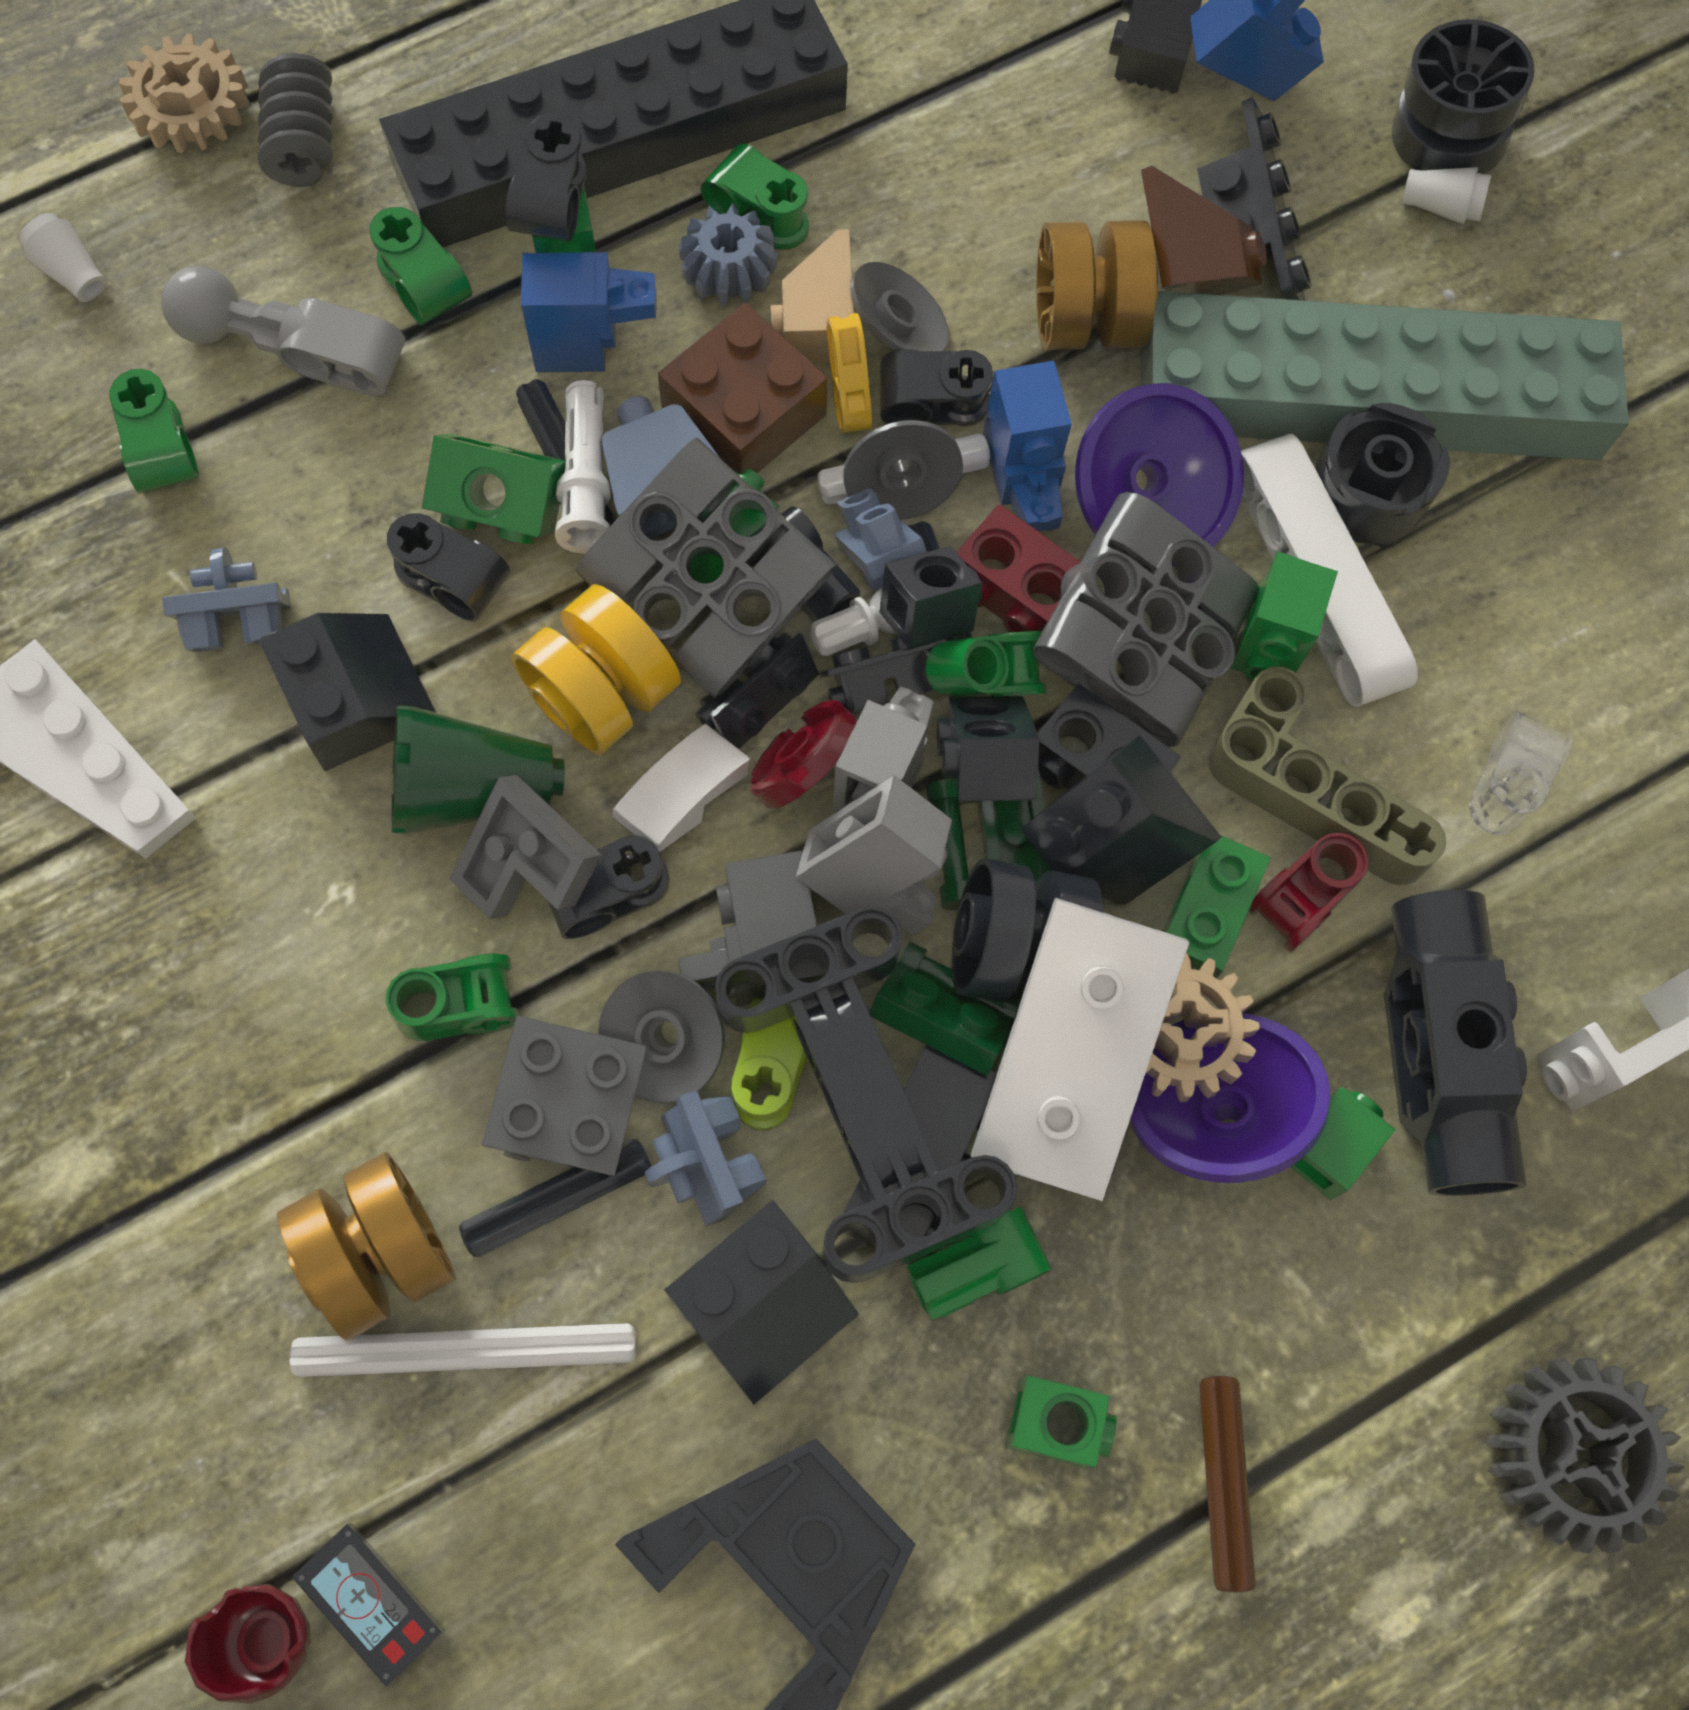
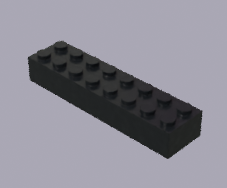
M738 0L380 118L379 121L391 163L412 212L419 217L420 221L443 248L507 226L506 199L509 184L516 173L525 139V132L529 124L539 116L548 113H559L569 117L576 123L581 135L579 153L583 156L587 167V179L584 187L586 197L590 198L733 149L738 144H748L846 110L848 63L815 0Z

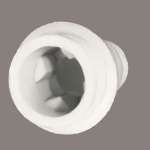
M1478 167L1424 171L1410 169L1402 204L1416 206L1462 225L1465 224V220L1480 222L1491 175L1477 173Z
M45 213L32 219L22 229L19 243L24 248V258L69 290L80 302L91 301L103 292L107 280L97 269L70 221L59 219L53 213Z

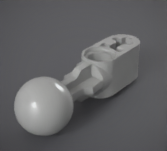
M190 266L177 271L165 284L161 297V306L165 320L171 329L185 340L198 344H210L224 339L230 333L248 337L253 340L258 349L277 354L280 361L286 367L302 376L369 396H381L385 393L406 342L403 333L388 321L322 300L305 298L299 301L298 306H291L277 301L260 305L240 299L233 284L223 274L204 266Z

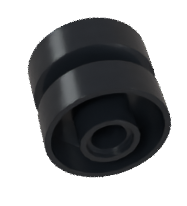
M1471 19L1444 23L1429 31L1419 41L1413 53L1404 90L1392 124L1394 146L1398 154L1409 166L1420 171L1478 167L1477 173L1485 174L1502 160L1534 78V61L1524 42L1514 33L1500 25Z
M989 858L980 859L973 867L967 879L955 918L951 956L952 980L955 991L959 995L1005 1002L1013 995L1017 988L1021 1001L1054 899L1058 898L1103 913L1102 894L1097 881L1089 877L1048 870L1041 875L1035 884L1033 873L1026 865Z

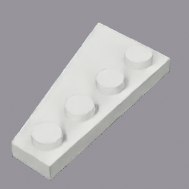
M36 639L0 665L1 766L7 767L21 776L35 788L52 799L61 802L76 812L81 818L145 859L196 819L191 811Z

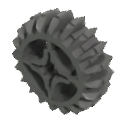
M1566 1358L1549 1361L1547 1372L1541 1367H1533L1524 1371L1523 1376L1526 1387L1517 1383L1510 1384L1505 1388L1503 1392L1513 1408H1494L1490 1414L1496 1423L1505 1428V1432L1502 1435H1489L1485 1441L1488 1447L1494 1450H1503L1504 1462L1494 1463L1490 1466L1488 1472L1493 1477H1509L1512 1485L1503 1491L1500 1499L1506 1505H1516L1525 1502L1519 1523L1525 1528H1537L1543 1525V1540L1551 1545H1562L1568 1539L1570 1547L1574 1552L1591 1553L1595 1545H1597L1602 1552L1614 1553L1622 1549V1538L1628 1543L1637 1544L1647 1539L1643 1523L1650 1526H1661L1665 1521H1668L1657 1500L1674 1502L1676 1498L1681 1496L1672 1485L1665 1481L1666 1474L1681 1473V1470L1685 1468L1680 1461L1667 1459L1666 1446H1673L1681 1436L1673 1431L1661 1432L1657 1423L1664 1418L1668 1408L1663 1407L1661 1404L1643 1405L1649 1385L1637 1381L1630 1382L1624 1386V1369L1613 1365L1606 1366L1599 1371L1597 1361L1593 1358L1577 1359L1574 1366ZM1567 1396L1581 1397L1596 1404L1614 1422L1604 1426L1593 1425L1583 1411H1575ZM1542 1427L1547 1437V1450L1545 1455L1539 1460L1538 1436ZM1600 1441L1589 1448L1590 1458H1584L1585 1461L1590 1463L1589 1466L1568 1467L1578 1461L1577 1450H1585L1578 1445V1442ZM1627 1451L1628 1471L1625 1480L1621 1461L1624 1453ZM1573 1482L1581 1490L1584 1497H1593L1600 1511L1590 1515L1578 1511L1565 1503L1553 1491L1552 1487L1557 1484Z

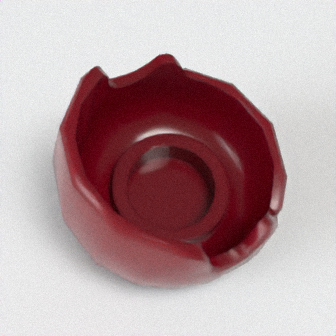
M264 1584L244 1586L242 1589H230L224 1593L222 1600L208 1614L198 1617L192 1622L188 1632L184 1662L195 1687L220 1702L252 1704L277 1694L297 1675L307 1658L306 1650L310 1645V1623L298 1600L273 1585Z

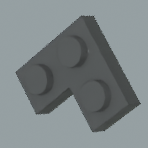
M517 775L499 777L450 880L489 919L509 914L525 880L557 910L576 905L602 855Z

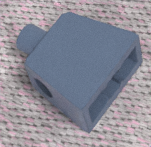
M643 396L631 397L622 402L617 409V416L621 426L605 432L601 438L614 503L619 516L691 440L699 438L717 455L682 406L672 404L654 412L649 399ZM655 513L646 521L644 534L649 539L671 531L676 528L677 519L669 513Z

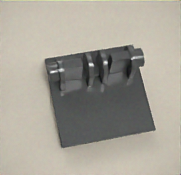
M517 1015L482 1146L504 1151V1156L516 1160L529 1161L530 1157L615 1177L647 1046Z

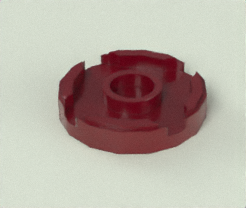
M838 700L823 701L802 713L803 716L800 717L806 725L795 733L789 728L785 732L782 731L760 756L751 773L750 782L753 786H751L752 789L750 790L767 808L778 809L795 801L816 785L839 760L857 720Z

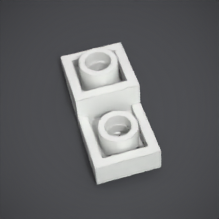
M704 724L673 747L635 783L613 808L612 817L635 836H641L651 841L658 851L661 852L702 822L704 806L747 776L751 758L707 724Z

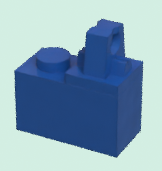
M1209 0L1190 17L1196 62L1272 101L1277 100L1324 63L1319 37L1321 35V27L1317 18L1310 10L1303 7L1299 8L1305 0Z
M608 252L522 253L521 307L535 371L605 372L606 348H616V323L656 318L657 293L654 273L610 268Z
M1055 361L995 370L983 435L990 450V464L1001 506L1012 504L1017 517L1038 532L1060 528L1063 517L1060 487L1066 469L1064 452L1072 423Z

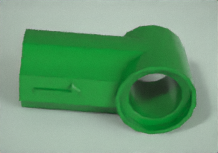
M1023 1207L1006 1212L1002 1219L992 1226L970 1235V1237L906 1267L915 1294L930 1322L973 1304L972 1302L995 1291L997 1295L1004 1294L1053 1270Z

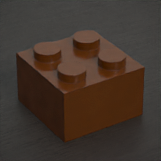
M746 302L658 372L661 408L672 404L682 406L720 459L739 474H742L746 469H751L756 473L760 472L826 416L828 377Z

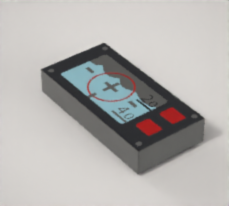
M352 1523L346 1524L292 1576L295 1582L386 1687L391 1685L445 1631Z

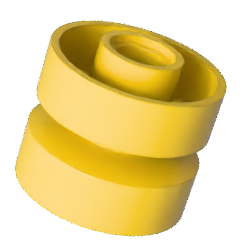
M593 584L560 613V619L568 638L551 628L543 627L511 655V661L532 699L547 718L561 731L570 735L582 747L595 755L601 756L633 727L632 718L625 702L642 712L649 713L681 684V676L665 646L642 618L613 592L603 586Z

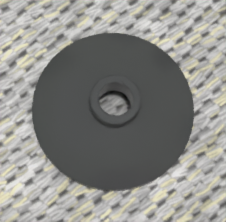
M869 262L858 268L852 276L850 283L852 301L859 316L877 340L893 350L943 351L949 339V330L944 314L932 295L916 279L903 270L882 262Z
M898 421L875 429L853 447L844 464L843 482L848 497L864 489L871 488L877 494L880 505L889 503L895 508L900 520L909 519L935 509L948 499L961 479L963 459L956 440L943 428L924 421Z
M656 970L644 972L627 979L609 996L600 1016L598 1035L647 1046L635 1096L660 1103L674 1102L680 1095L695 1090L698 1092L713 1078L721 1063L725 1046V1033L719 1010L706 990L682 974ZM665 1021L671 1022L678 1032V1040L675 1044L666 1041L662 1035V1026Z

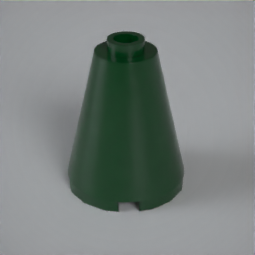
M397 705L392 771V833L409 834L478 821L499 777L517 775L550 806L552 796L563 795L564 759L553 758L552 745L417 707Z

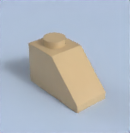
M837 229L782 280V305H771V326L811 363H830L826 330L827 317L838 316L839 318H847L848 314L854 313L850 292L852 271L849 229Z

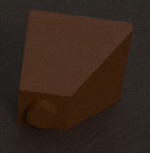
M1154 166L1141 169L1163 289L1179 293L1226 295L1262 284L1260 267L1266 265L1267 256L1263 238L1258 230L1253 231V227Z

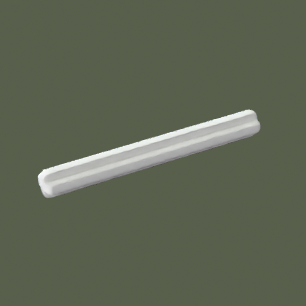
M625 1323L358 1335L349 1341H345L340 1336L300 1337L292 1342L290 1367L292 1374L296 1376L313 1377L630 1363L635 1360L636 1331L632 1325Z

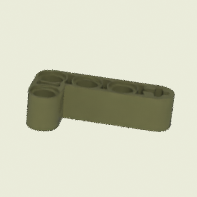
M1271 667L1263 670L1252 682L1211 751L1209 769L1213 777L1224 787L1316 841L1332 833L1351 835L1360 841L1367 852L1369 860L1367 870L1381 879L1395 885H1408L1417 881L1444 853L1446 837L1440 823L1425 812L1288 734L1306 704L1308 698L1307 687L1302 678L1293 670L1284 667ZM1269 697L1275 699L1281 704L1284 712H1275L1268 709L1260 698ZM1230 745L1247 747L1254 755L1255 761H1245L1238 758L1233 753ZM1285 776L1300 778L1306 783L1309 793H1300L1293 790L1288 785ZM1341 808L1355 810L1361 816L1364 826H1357L1347 821L1341 812ZM1380 828H1383L1386 832L1380 838L1376 837L1374 834ZM1406 844L1412 848L1410 854L1404 850Z

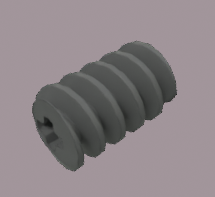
M291 53L272 58L260 69L258 79L260 88L258 97L260 107L258 115L260 126L258 133V143L260 146L258 162L261 171L274 181L295 187L312 186L318 182L323 173L322 169L331 163L333 157V150L330 145L333 138V131L330 126L333 119L330 107L333 100L330 89L332 74L330 68L324 62L310 55Z

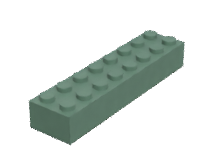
M1158 291L1151 335L1147 345L1141 347V386L1153 383H1170L1196 391L1211 401L1222 412L1231 425L1236 437L1274 439L1286 434H1293L1300 441L1327 443L1335 427L1343 417L1352 412L1354 415L1369 410L1373 404L1393 403L1413 409L1425 416L1436 428L1433 435L1436 437L1442 450L1446 446L1447 451L1601 460L1629 425L1621 321Z

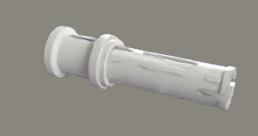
M580 380L571 383L565 392L566 464L565 473L560 477L556 485V497L562 504V516L555 527V538L563 549L574 553L586 554L610 527L609 523L605 520V505L609 503L611 498V486L602 471L603 445L601 438L603 436L602 411L604 392L601 387L596 388V383Z

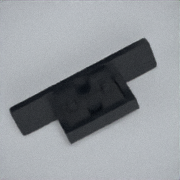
M1252 97L1242 101L1250 147L1197 168L1202 196L1252 226L1253 231L1258 230L1264 241L1266 256L1273 255L1282 295L1287 300L1305 301L1304 291L1311 289L1312 284L1303 256H1296L1293 243L1301 240V231L1294 210L1291 206L1288 208L1285 206L1283 195L1291 192V184L1283 161L1281 159L1276 161L1273 148L1281 145L1279 129L1273 114L1270 112L1263 115Z

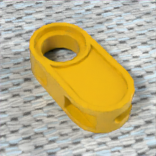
M851 313L848 314L847 318H839L838 316L827 317L826 330L833 397L840 432L844 434L870 430L872 428V409L865 340L859 314Z

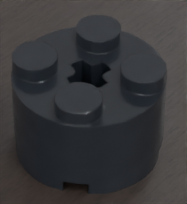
M1380 403L1371 405L1369 410L1354 415L1353 412L1348 414L1335 427L1315 466L1320 479L1355 542L1375 544L1384 548L1395 545L1419 524L1445 484L1450 466L1447 448L1445 446L1442 451L1439 442L1433 435L1436 428L1425 416L1413 409L1393 403Z

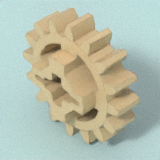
M186 34L182 44L174 45L169 36L162 37V49L155 51L147 45L141 48L146 58L143 62L136 60L127 61L126 66L131 77L119 79V85L124 94L120 101L129 121H132L137 134L140 137L149 135L155 147L160 149L168 140H172L177 153H183L187 142L195 141L202 151L207 149L206 138L211 135L222 141L228 139L224 130L226 124L240 126L243 123L238 109L249 107V100L245 89L248 88L240 65H236L232 52L229 49L219 52L214 39L208 38L201 46H197L193 35Z
M1188 953L1185 954L1154 1046L1167 1059V1064L1152 1053L1145 1075L1148 1074L1154 1078L1152 1095L1159 1097L1169 1085L1176 1086L1179 1102H1187L1192 1097L1196 1085L1199 1086L1207 1099L1213 1097L1220 1090L1217 1076L1223 1081L1232 1084L1242 1075L1234 1061L1247 1063L1256 1052L1250 1044L1242 1041L1244 1038L1253 1036L1259 1030V1022L1243 1019L1242 1013L1248 1009L1254 1000L1251 995L1235 998L1230 990L1235 986L1238 977L1232 973L1225 976L1221 981L1213 976L1215 960L1208 958L1199 970L1191 969ZM1201 993L1211 999L1218 1009H1215ZM1177 1016L1184 1017L1186 1027L1196 1029V1032L1189 1040L1183 1039L1181 1028L1171 1026V1023ZM1218 1043H1225L1219 1058L1213 1063L1200 1068L1199 1062L1203 1058L1202 1048L1216 1047Z

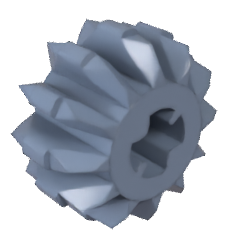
M733 203L728 209L727 214H718L709 206L705 214V221L690 218L687 236L681 237L679 244L680 260L683 261L682 273L687 285H696V291L701 301L714 294L718 295V301L723 308L730 300V297L737 296L748 304L752 297L751 290L766 293L767 286L769 285V275L774 274V270L777 268V252L774 251V235L771 232L770 226L760 225V219L757 217L755 210L742 217L739 216L738 210Z

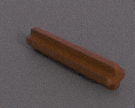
M1211 1376L1202 1379L1199 1387L1214 1585L1217 1590L1222 1592H1249L1254 1590L1256 1582L1240 1383L1237 1378L1231 1376Z

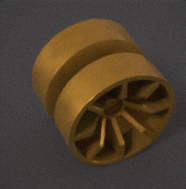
M1147 220L1106 221L1098 237L1095 254L1092 237L1086 222L1044 223L1039 238L1036 268L1037 318L1043 349H1084L1092 331L1094 316L1097 332L1104 348L1145 347L1151 335L1155 303L1158 297V266L1153 234Z
M388 1152L380 1154L344 1175L347 1197L354 1212L352 1215L347 1216L338 1202L321 1188L277 1212L279 1228L288 1249L287 1257L298 1283L315 1309L323 1313L333 1329L345 1341L353 1339L390 1317L389 1298L379 1273L383 1276L388 1274L397 1289L413 1303L456 1279L451 1261L430 1218L404 1173Z

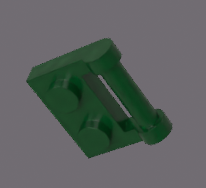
M1039 770L1037 800L959 801L953 779L938 780L926 786L927 801L952 819L945 847L947 857L942 866L945 884L939 888L942 909L958 910L962 893L969 877L960 812L962 804L977 803L985 858L1028 866L1033 873L1035 884L1043 873L1052 870L1020 830L1045 808Z
M910 941L899 962L877 993L869 1011L870 1016L988 1076L1014 1024L1021 1003L1019 996L1013 993L1007 1001L998 1002L959 995L953 985L951 968L927 957V949Z

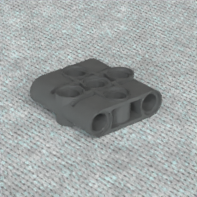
M695 438L672 458L595 542L579 562L576 573L590 586L597 584L610 590L627 605L633 600L630 607L648 626V613L652 605L665 599L678 603L681 608V615L674 627L664 631L649 627L665 646L674 662L716 699L728 689L833 573L837 565L779 513L766 495L758 490H754L699 438ZM751 508L763 513L766 518V525L756 536H740L731 528L733 518L741 510ZM659 512L673 515L677 519V525L674 533L669 538L655 541L645 536L644 526L649 517ZM784 530L786 534H784L780 538V540L767 552V554L752 569L751 567L769 549L772 543L778 538V536ZM704 554L715 555L724 563L723 572L720 577L708 584L698 583L690 577L691 564L697 557ZM749 596H759L765 599L771 606L770 615L767 620L761 625L754 627L743 625L735 616L736 607L739 602ZM709 613H711V615L684 643L680 650L676 652L674 649L677 648L693 632V630L704 620V618Z
M1120 493L1081 563L1071 567L1064 574L1061 583L1062 597L1033 647V654L1046 668L1074 688L1078 683L1166 746L1176 747L1180 744L1213 679L1225 674L1232 666L1235 657L1233 641L1254 603L1259 586L1248 573L1155 502L1136 493ZM1172 563L1175 565L1178 571V578L1175 576L1173 572ZM1096 575L1103 582L1105 591L1104 595L1099 591L1097 587ZM1144 611L1149 615V618L1151 620V629L1147 626L1145 622ZM1192 647L1197 654V663L1192 656ZM1117 661L1124 670V682L1119 678L1116 671Z

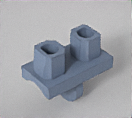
M871 488L864 489L838 502L847 527L834 534L838 546L862 570L863 578L876 592L883 585L885 563L927 552L922 538L898 518L895 508L889 503L880 505L877 494Z
M226 547L211 549L210 567L190 570V579L194 588L214 585L215 590L162 597L164 615L177 620L184 648L190 652L224 648L220 616L240 614L244 643L260 644L258 638L283 628L282 609L291 608L289 589H280L278 583L237 587V582L257 580L256 567L254 562L233 564L230 552Z
M697 1090L678 1096L676 1099L677 1105L661 1116L668 1134L653 1140L661 1162L646 1170L645 1177L650 1187L670 1183L677 1203H683L694 1198L707 1227L727 1218L744 1200L757 1193L766 1184V1178L758 1159L752 1153L730 1161H726L718 1141L734 1136L741 1129L740 1117L730 1096L701 1100Z

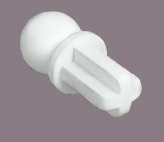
M882 588L873 595L869 606L865 600L857 597L850 601L849 608L813 622L810 636L819 654L828 656L863 641L867 645H872L878 641V629L886 633L896 634L879 613Z

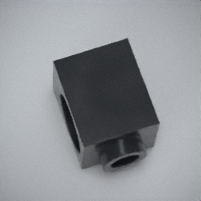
M951 546L885 563L879 613L909 650L974 631L978 603L982 599V582L976 571L968 567Z

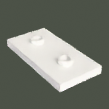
M1055 898L976 1136L971 1158L981 1155L994 1156L1007 1163L1014 1174L1103 1201L1189 941L1185 938Z

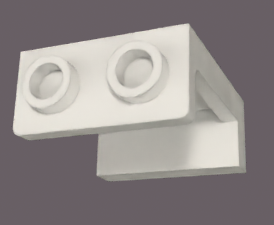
M1689 969L1639 997L1661 1031L1628 1050L1618 1053L1601 1027L1596 1022H1593L1538 1054L1537 1059L1543 1067L1542 1077L1551 1093L1559 1100L1565 1101L1571 1112L1628 1085L1689 1050Z

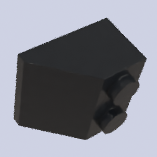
M315 613L258 638L301 732L324 771H328L394 741L397 705L413 706L436 713L388 614Z
M1141 735L1137 736L1053 800L1020 829L1053 871L1093 878L1100 887L1102 897L1123 905L1134 900L1221 838V835Z
M771 1200L664 1289L671 1302L753 1405L859 1316V1313L821 1258L774 1200Z

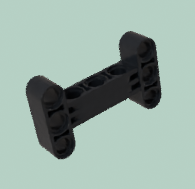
M872 906L857 909L731 961L718 974L715 985L719 1015L724 1023L735 1031L743 1033L756 1032L786 1019H791L870 1201L835 1218L825 1233L822 1251L824 1263L833 1276L849 1283L867 1281L992 1226L1002 1219L1016 1198L1017 1192L1015 1174L1007 1163L994 1156L981 1155L972 1157L939 1171L859 992V989L876 983L891 974L897 965L902 941L901 927L894 915L883 908ZM861 934H877L885 940L888 950L880 956H864L855 949L853 941ZM812 958L823 963L827 973L819 981L807 983L795 978L790 969L800 959ZM751 983L760 987L766 995L762 1002L754 1008H738L728 999L732 989L739 984ZM978 1175L988 1177L994 1181L1000 1193L999 1204L992 1208L983 1209L970 1203L964 1191L965 1181L970 1177ZM912 1203L927 1205L936 1215L937 1230L931 1235L924 1237L911 1235L901 1225L899 1217L901 1209ZM856 1230L868 1235L874 1246L873 1257L865 1264L857 1266L842 1261L837 1255L834 1246L835 1241L841 1234L846 1231Z

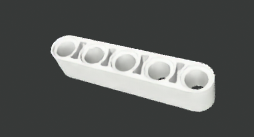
M1286 434L1241 450L1244 467V486L1241 499L1272 559H1274L1277 552L1338 571L1319 637L1315 642L1346 701L1354 707H1359L1414 686L1418 679V669L1412 650L1300 440L1293 434Z

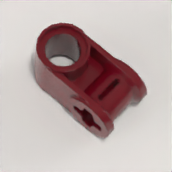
M1343 833L1327 834L1319 839L1292 866L1278 873L1254 897L1248 912L1251 915L1259 913L1286 939L1284 947L1292 953L1332 914L1331 911L1362 880L1367 872L1369 863L1365 848L1360 841L1351 835ZM1329 858L1338 862L1344 870L1345 880H1334L1326 876L1320 868L1319 859Z

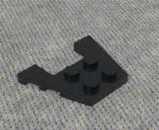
M816 1438L623 1536L615 1544L652 1587L660 1593L710 1541L715 1540L719 1542L814 1646V1655L768 1702L764 1710H837L915 1546V1543Z

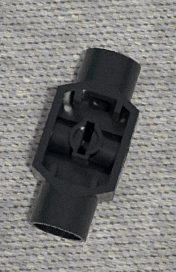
M1441 890L1401 899L1391 907L1397 953L1384 993L1399 1121L1422 1143L1428 1193L1439 1196H1469L1507 1192L1523 1188L1527 1184L1516 1110L1523 1095L1522 1087L1527 1078V1063L1523 1050L1520 1047H1516L1512 1021L1517 1013V995L1514 985L1510 981H1506L1504 961L1493 955L1485 896L1470 890Z

